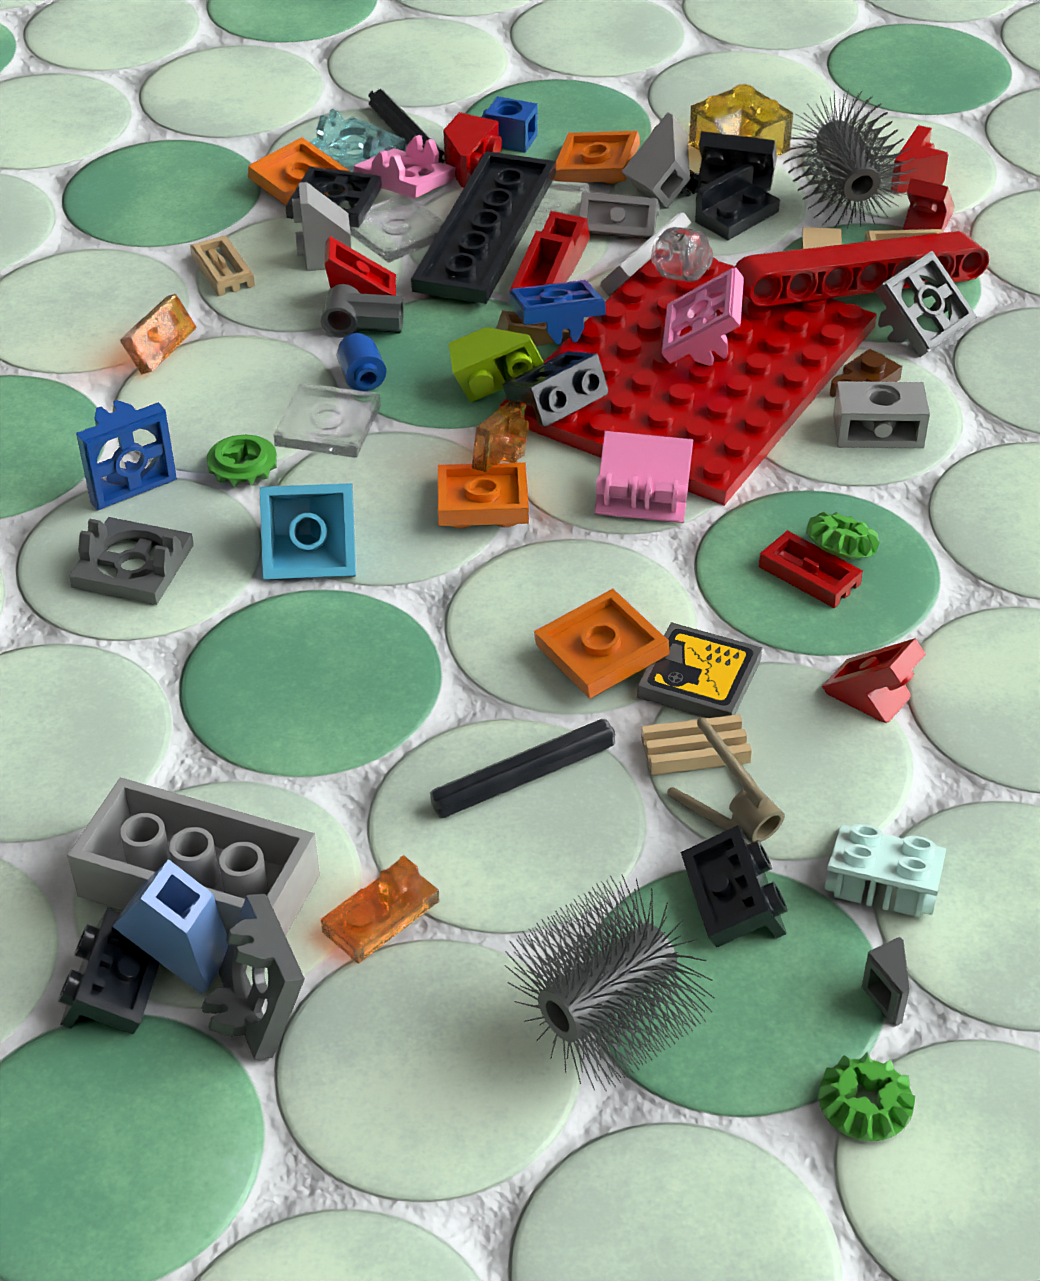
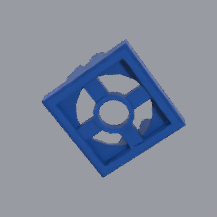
M586 280L515 288L509 291L510 306L524 325L545 322L546 331L556 344H561L562 331L566 328L572 342H577L584 329V317L606 315L605 300Z
M118 400L113 401L115 412L109 413L101 406L97 407L94 417L96 426L76 433L90 503L97 511L177 480L166 410L159 402L136 410L131 404ZM138 429L147 430L155 436L156 441L141 446L139 443L134 442L133 431ZM118 437L119 448L114 452L113 457L97 463L102 447L109 440ZM130 451H140V458L137 463L127 461L124 462L125 469L120 468V461L125 454ZM149 459H152L151 463H150V464L148 465V467L145 469L148 460H149Z

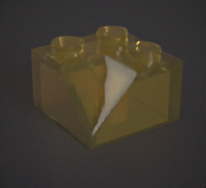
M746 83L740 84L733 89L718 95L709 96L706 100L691 105L689 145L699 150L701 131L775 140L777 156H780L790 151H784V149H790L787 147H790L791 144L789 137L792 134L791 127L794 112L780 105L778 101L770 99L757 91L753 86Z

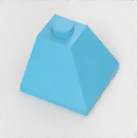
M352 483L259 487L264 580L356 576Z

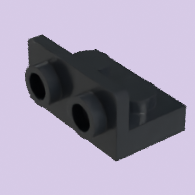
M701 131L699 140L701 155L699 176L703 184H708L748 163L754 167L752 184L763 188L766 192L771 190L777 161L775 140Z
M745 163L698 189L695 223L726 240H730L778 213L780 199L766 192L763 188L752 184L754 167Z
M567 351L502 384L507 400L525 402L526 406H533L538 425L548 426L608 394L607 383L597 353Z
M737 825L680 852L708 938L716 948L765 925L768 926L776 938L787 934L781 914L788 912V909L775 882L769 883L765 872L772 870V865L759 840L751 843Z
M107 907L96 927L89 924L86 925L74 953V956L83 959L79 972L70 970L58 998V1002L67 1005L60 1025L71 1029L78 1016L83 1015L134 1035L141 1024L160 962L112 927L121 915V912Z

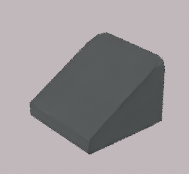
M901 937L868 951L861 986L894 1026L903 1022L910 990L904 941Z

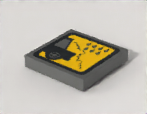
M671 622L664 634L669 640L670 654L647 667L638 684L637 698L705 718L736 715L761 661L762 647Z

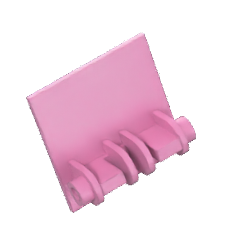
M605 431L600 474L597 476L595 514L684 523L693 439Z

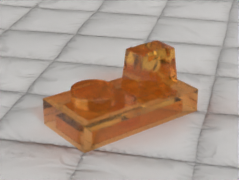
M177 294L166 296L120 339V342L140 373L145 374L153 372L197 327Z
M510 400L476 427L472 469L487 472L494 465H498L500 460L516 463L517 460L525 455L526 438L529 430V422L525 420L526 404Z
M403 855L389 868L383 869L380 872L379 878L364 889L361 888L321 918L322 933L359 964L439 902V890L420 875L417 865Z

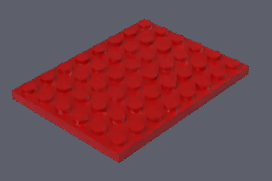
M667 244L605 301L606 315L589 317L584 322V329L577 342H572L569 337L544 361L545 363L567 351L597 353L607 383L608 394L548 426L538 425L533 406H526L525 402L511 401L506 398L499 405L500 419L602 458L605 431L693 439L688 492L725 506L875 328L877 313L862 309L858 305L847 304L832 298L763 307L755 305L743 294L740 327L725 334L728 346V353L725 359L716 354L715 351H711L714 358L713 365L711 366L695 361L690 354L669 363L662 355L668 303L734 268V266L718 261L714 257L703 256L685 250L678 245ZM719 309L716 310L717 317L723 314ZM689 325L683 328L680 337L692 331V327Z

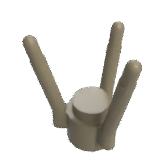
M699 718L697 720L698 727L743 787V790L730 803L729 809L733 813L732 819L674 787L668 789V796L725 830L738 825L743 833L753 842L756 840L760 842L765 841L779 829L785 818L784 813L761 791L705 718Z

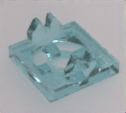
M334 109L330 110L329 117L325 115L320 116L316 128L317 138L310 141L311 144L351 172H353L354 165L375 157L380 151H388L393 148L406 151L405 139L355 117L345 120L340 112ZM351 135H356L363 138V140H361L360 142L345 141V139ZM331 147H333V148H335V149L341 151V153L338 154V155H335V154H333L332 152H330L328 149H330ZM350 150H362V151H363V152L360 153V154H348V153H346V152H348V151H350Z

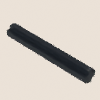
M378 89L376 92L371 91L368 95L370 98L369 106L407 145L413 137L421 135L422 147L424 149L426 141L431 138L383 89ZM436 144L439 151L438 162L444 163L442 158L444 151Z
M599 719L433 789L430 792L432 807L440 818H446L614 746L615 731L606 719Z

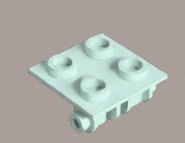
M867 824L841 825L828 864V874L824 890L835 892L834 898L861 903L866 880H870L867 906L872 907L878 882L887 884L882 909L888 910L893 886L898 887L894 912L918 918L921 917V913L933 915L946 848L938 847L931 840L919 836H908L903 839L886 835L880 829Z

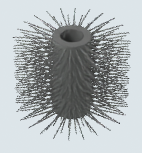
M834 90V115L833 109L831 117L829 112L827 115L825 109L827 122L820 111L826 124L822 121L819 125L815 123L817 126L810 123L819 132H812L807 129L802 130L817 136H813L814 138L789 137V139L811 140L813 143L784 149V151L798 148H810L811 150L797 154L798 156H792L793 158H788L784 163L796 158L809 157L800 165L788 171L790 173L797 168L809 166L801 176L793 180V182H796L801 177L813 175L806 185L798 188V191L803 190L807 186L818 184L810 195L803 197L802 200L808 199L809 196L823 193L818 201L807 209L827 200L826 198L829 197V202L819 213L821 214L831 206V201L837 202L839 200L836 208L828 218L830 220L831 216H834L838 208L847 200L844 211L838 220L840 222L841 218L843 220L845 211L847 215L846 209H848L849 204L851 210V201H854L850 220L851 217L853 219L854 207L856 218V202H858L859 208L860 201L861 227V204L863 216V206L867 202L872 217L867 199H869L873 206L870 197L876 202L877 197L875 198L874 194L885 198L877 191L878 189L890 193L896 192L889 190V188L879 187L880 184L890 185L888 183L898 185L909 183L884 181L883 178L908 174V172H913L914 170L901 173L885 172L903 165V163H907L914 158L901 163L888 164L907 151L909 147L902 152L888 155L904 138L900 139L897 143L883 146L887 139L899 130H894V132L887 136L878 137L881 131L891 125L893 121H889L883 127L872 129L875 123L881 117L887 115L888 112L865 123L869 115L882 103L872 108L870 112L868 111L864 117L856 122L860 112L872 97L867 99L864 105L862 104L860 110L858 108L856 115L854 111V117L851 119V111L857 102L855 99L854 104L852 102L850 112L848 107L847 117L845 113V120L842 121L845 107L843 97L841 114L839 99L838 120L837 111L835 115Z
M611 877L618 890L620 904L608 880H606L611 889L610 892L605 885L603 886L608 899L599 886L601 895L597 891L595 892L592 887L598 900L594 896L593 898L600 905V909L595 905L592 897L593 904L588 899L596 912L589 906L586 898L587 904H584L582 907L585 916L575 899L574 901L580 912L573 904H570L574 914L567 907L576 920L574 922L579 926L580 934L576 931L568 910H566L568 917L562 910L567 920L560 915L564 919L566 927L557 911H555L561 921L559 924L562 926V930L558 928L555 921L553 924L547 916L556 929L554 932L560 937V944L557 942L549 922L550 930L543 919H541L547 928L546 930L542 927L547 938L538 925L541 931L539 934L544 939L541 942L534 928H532L536 937L532 932L531 934L538 942V946L543 950L546 958L543 959L534 946L536 942L531 939L530 935L529 940L524 933L529 943L527 941L526 943L537 954V957H534L539 960L541 966L532 958L519 937L521 943L519 941L518 943L528 956L525 953L523 954L532 961L537 972L527 964L510 941L517 953L515 951L514 953L530 970L526 971L534 975L537 981L532 979L509 955L521 970L516 969L527 976L539 989H534L508 968L531 989L523 988L538 994L537 998L508 982V984L538 1000L539 1005L514 1001L541 1010L542 1017L524 1022L544 1018L545 1021L539 1025L545 1022L549 1025L536 1041L549 1028L554 1031L556 1036L553 1041L554 1044L550 1058H552L557 1036L563 1039L565 1073V1041L568 1042L567 1059L570 1045L581 1084L571 1044L573 1042L579 1055L582 1073L583 1064L594 1090L595 1088L583 1061L584 1055L592 1067L596 1081L597 1075L605 1091H607L591 1063L589 1053L595 1059L598 1071V1065L602 1069L609 1085H611L610 1080L614 1087H616L602 1068L595 1051L599 1054L600 1060L602 1057L606 1062L611 1075L613 1072L618 1079L614 1069L616 1068L615 1061L625 1078L623 1072L627 1076L628 1074L616 1059L624 1064L625 1067L626 1063L632 1073L635 1074L625 1061L626 1059L632 1065L630 1057L639 1070L634 1060L639 1065L640 1063L633 1056L632 1048L641 1063L640 1057L644 1061L647 1059L643 1050L652 1060L643 1047L645 1046L648 1052H651L646 1042L653 1052L654 1050L651 1045L661 1052L656 1041L665 1050L652 1033L659 1036L662 1044L661 1037L669 1047L670 1045L665 1038L670 1037L675 1044L668 1031L675 1038H678L673 1027L677 1031L678 1029L670 1021V1018L676 1022L678 1028V1024H680L686 1033L687 1031L683 1027L685 1022L681 1019L680 1014L687 1024L688 1022L685 1017L697 1027L690 1013L698 1022L699 1020L685 1003L699 1014L700 1012L694 1004L703 1012L705 1011L683 989L692 992L708 1008L691 988L701 995H705L684 982L675 973H681L709 994L684 973L700 978L703 976L711 981L713 980L679 963L677 958L707 960L676 954L678 952H675L673 948L674 946L696 941V939L674 945L671 944L681 935L671 941L667 937L680 925L683 919L665 936L661 928L667 918L666 916L664 919L668 902L660 926L657 928L654 926L652 888L647 919L637 878L636 883L644 914V923L639 915L636 890L634 889L635 905L623 877L633 903L632 913L621 882L619 883L623 896ZM607 891L616 902L617 912L613 908ZM598 895L603 899L604 905L602 904ZM620 895L628 908L630 917L623 910ZM606 904L613 910L615 920L609 914ZM618 906L621 910L623 918L619 915ZM573 907H574V908L577 910V912L580 914L581 919H579V918L577 917V915H576V913H575ZM650 909H651V923H649V919H650ZM635 910L638 915V921L635 918ZM592 911L598 916V922L595 920ZM587 914L594 920L595 924L593 925L596 926V931L590 925ZM603 914L609 918L610 924L604 920ZM584 924L590 928L592 936L585 930ZM568 925L575 931L576 935L569 931ZM571 934L574 935L575 937H577V942H576V940L571 936ZM548 935L556 942V945L550 943ZM565 935L571 939L573 947L566 941ZM561 939L563 940L566 947L562 946ZM551 944H552L553 946H555L556 948L559 949V950H558V953H557V952L555 951V949L551 946ZM545 945L551 949L553 957L547 953ZM677 965H680V966H682V967H684V968H686V969H688V970H690V971H692V972H694V973H697V974H699V975H701V976H698V975L693 974V973H690V972H688V971L679 969V968H677ZM676 979L681 981L687 988L679 985ZM676 988L687 997L693 1007L680 997ZM671 993H673L681 1001L683 1005L674 1000ZM660 1002L665 1005L667 1013L663 1011ZM668 1003L675 1006L678 1015L670 1009ZM676 1003L686 1009V1011H687L688 1015L690 1016L691 1020H690V1019L684 1014V1012L676 1005ZM655 1007L661 1011L663 1017L657 1014ZM668 1009L671 1012L673 1018L669 1016ZM643 1016L648 1019L650 1027L646 1025ZM659 1017H661L662 1019H664L665 1024L660 1020ZM653 1018L658 1020L661 1029L653 1023ZM637 1020L644 1025L646 1031L639 1027ZM666 1021H667V1022L669 1023V1025L671 1026V1028H672V1030L674 1031L675 1035L669 1030ZM651 1023L654 1026L656 1032L652 1030ZM626 1030L631 1033L633 1042L628 1038ZM642 1031L647 1033L648 1038L642 1033ZM636 1032L641 1033L645 1045L636 1037ZM620 1034L628 1041L629 1046L622 1041ZM649 1035H651L658 1049L651 1043ZM634 1038L636 1039L639 1047L635 1044ZM586 1042H588V1044H589V1046L591 1047L593 1053L590 1051V1049H589L588 1046L586 1045ZM608 1043L614 1048L616 1057L611 1053ZM624 1044L630 1048L631 1053L626 1049ZM579 1046L583 1051V1059L580 1054ZM617 1046L624 1048L627 1058L619 1052ZM634 1046H636L638 1049L642 1051L645 1059L641 1056V1054L637 1051V1049ZM602 1048L610 1055L614 1068L608 1063ZM616 1051L618 1052L622 1062L617 1058Z

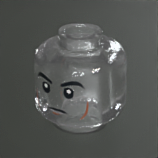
M671 227L666 229L654 241L651 259L662 277L694 282L699 280L711 266L713 251L708 238L703 232L694 229Z

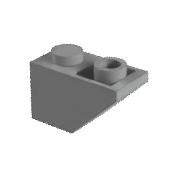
M669 112L654 127L650 136L637 153L631 157L629 163L622 171L639 192L649 198H658L659 204L666 208L670 206L690 180L688 134Z
M302 182L299 183L300 198L292 199L294 223L302 222L303 232H295L297 255H305L307 271L325 270V243L329 236L352 248L349 215L310 184Z

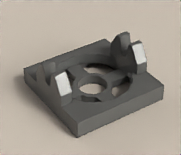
M933 251L874 289L886 306V309L880 314L878 326L880 328L888 325L892 326L893 331L887 339L891 342L899 343L908 339L919 357L928 353L977 318ZM906 281L915 293L913 298L914 305L909 308L901 296L903 285ZM933 296L936 302L933 303L929 310L924 305L922 298ZM920 315L932 318L939 331L933 332L922 329L916 318Z
M108 517L104 523L100 520L89 519L88 531L82 530L80 532L78 546L80 560L69 575L71 587L157 605L194 546L192 533ZM121 540L137 542L133 549L125 550L121 553L107 551L110 545ZM155 545L154 559L151 560L149 552ZM130 559L145 561V564L136 570L121 568V565ZM98 564L115 567L116 576L111 577L103 574L98 569Z
M266 894L246 895L237 923L229 930L226 938L229 945L218 973L224 988H218L206 997L201 1009L203 1013L217 1014L212 1016L208 1027L211 1031L229 1037L244 1035L254 1060L272 1058L276 1053L305 978L268 897H266ZM247 966L252 967V986L245 972ZM265 968L268 971V986L265 981ZM266 999L268 1004L266 1013L263 1014L262 1006Z

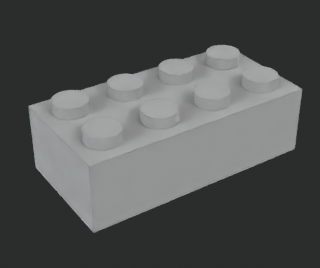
M122 777L118 779L67 854L77 896L120 910L125 909L140 886L169 859L213 893L227 935L229 930L237 923L246 895L266 894L286 936L320 875L316 838L313 832Z

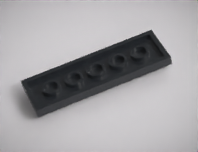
M485 151L411 277L412 292L427 294L432 297L465 300L469 303L487 304L556 175V161Z

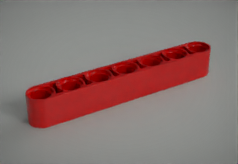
M953 231L749 255L739 260L734 268L736 267L744 277L743 294L755 305L764 307L874 293V289L931 251L934 252L953 282L969 281L978 278L987 269L989 254L965 233ZM907 281L904 283L903 289L911 288Z

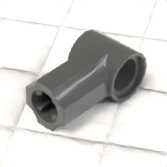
M336 285L327 294L321 316V325L328 334L339 338L352 334L355 330L402 332L404 299L402 296L360 294L357 289L350 285Z

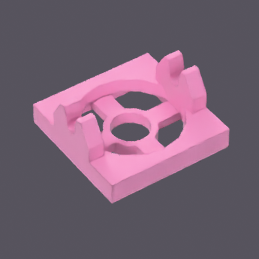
M421 135L413 137L407 145L406 152L395 148L388 151L383 150L378 152L375 157L354 165L353 172L379 175L381 176L382 189L414 199L451 182L455 177V167L438 162L439 151L434 139L427 140L423 149Z
M736 267L668 303L662 355L669 363L690 354L695 361L711 366L714 361L711 351H715L723 359L727 357L728 346L725 334L740 327L744 277ZM719 309L723 314L717 317L716 310ZM690 325L692 331L680 337L681 330Z

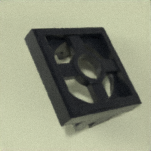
M309 167L300 182H307L338 206L348 201L349 206L352 208L342 209L349 215L350 227L360 228L382 188L381 176L319 167ZM299 185L285 206L286 218L294 219L292 199L300 198Z

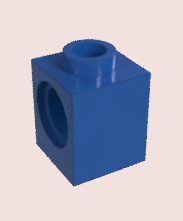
M497 96L490 107L485 109L482 114V118L498 121L499 137L502 138V149L526 153L538 135V103Z

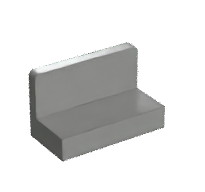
M582 192L579 217L587 218L589 234L650 239L655 234L656 219L660 214L658 198Z

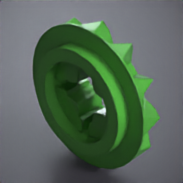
M248 434L230 436L220 440L209 450L207 454L208 471L216 476L218 483L230 480L234 487L240 482H248L253 486L256 478L268 479L269 472L277 468V452L274 445L263 437ZM246 456H248V460H245L243 464H240L241 461L244 460Z
M821 512L817 516L810 517L806 528L808 536L819 548L842 558L860 559L876 554L880 544L878 533L874 529L868 528L865 522L856 521L852 516H842L837 512L832 515Z
M868 1052L860 1059H850L843 1055L837 1065L832 1068L826 1067L818 1093L820 1108L828 1122L841 1133L863 1141L885 1140L900 1133L908 1125L912 1117L916 1097L912 1095L910 1089L909 1075H900L894 1069L891 1059L881 1063L872 1060ZM858 1083L863 1085L868 1091H879L876 1105L871 1103L867 1097L856 1098Z

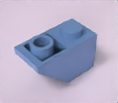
M169 859L140 886L112 926L200 994H203L208 989L219 972L229 945L226 941L227 934L213 893Z

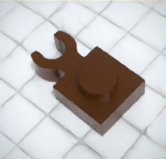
M868 349L844 365L843 374L837 375L831 380L829 395L831 397L836 396L838 381L898 382L901 379L903 366L888 359L881 353Z

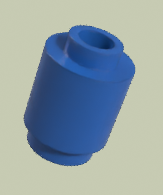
M352 333L345 336L338 346L337 360L348 385L360 392L376 389L385 380L387 369L375 342L361 333Z

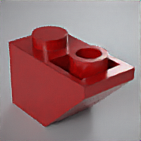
M459 112L443 129L444 161L447 165L455 167V178L460 186L464 188L485 151L501 152L502 138L499 137L498 121Z

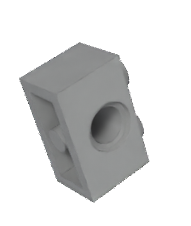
M837 382L833 418L838 447L924 448L930 417L924 382Z

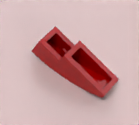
M550 211L542 231H535L510 290L567 282L590 239L587 218Z

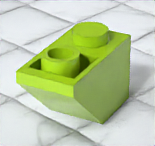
M484 327L448 343L453 374L470 403L502 390L503 383L544 363L530 335Z

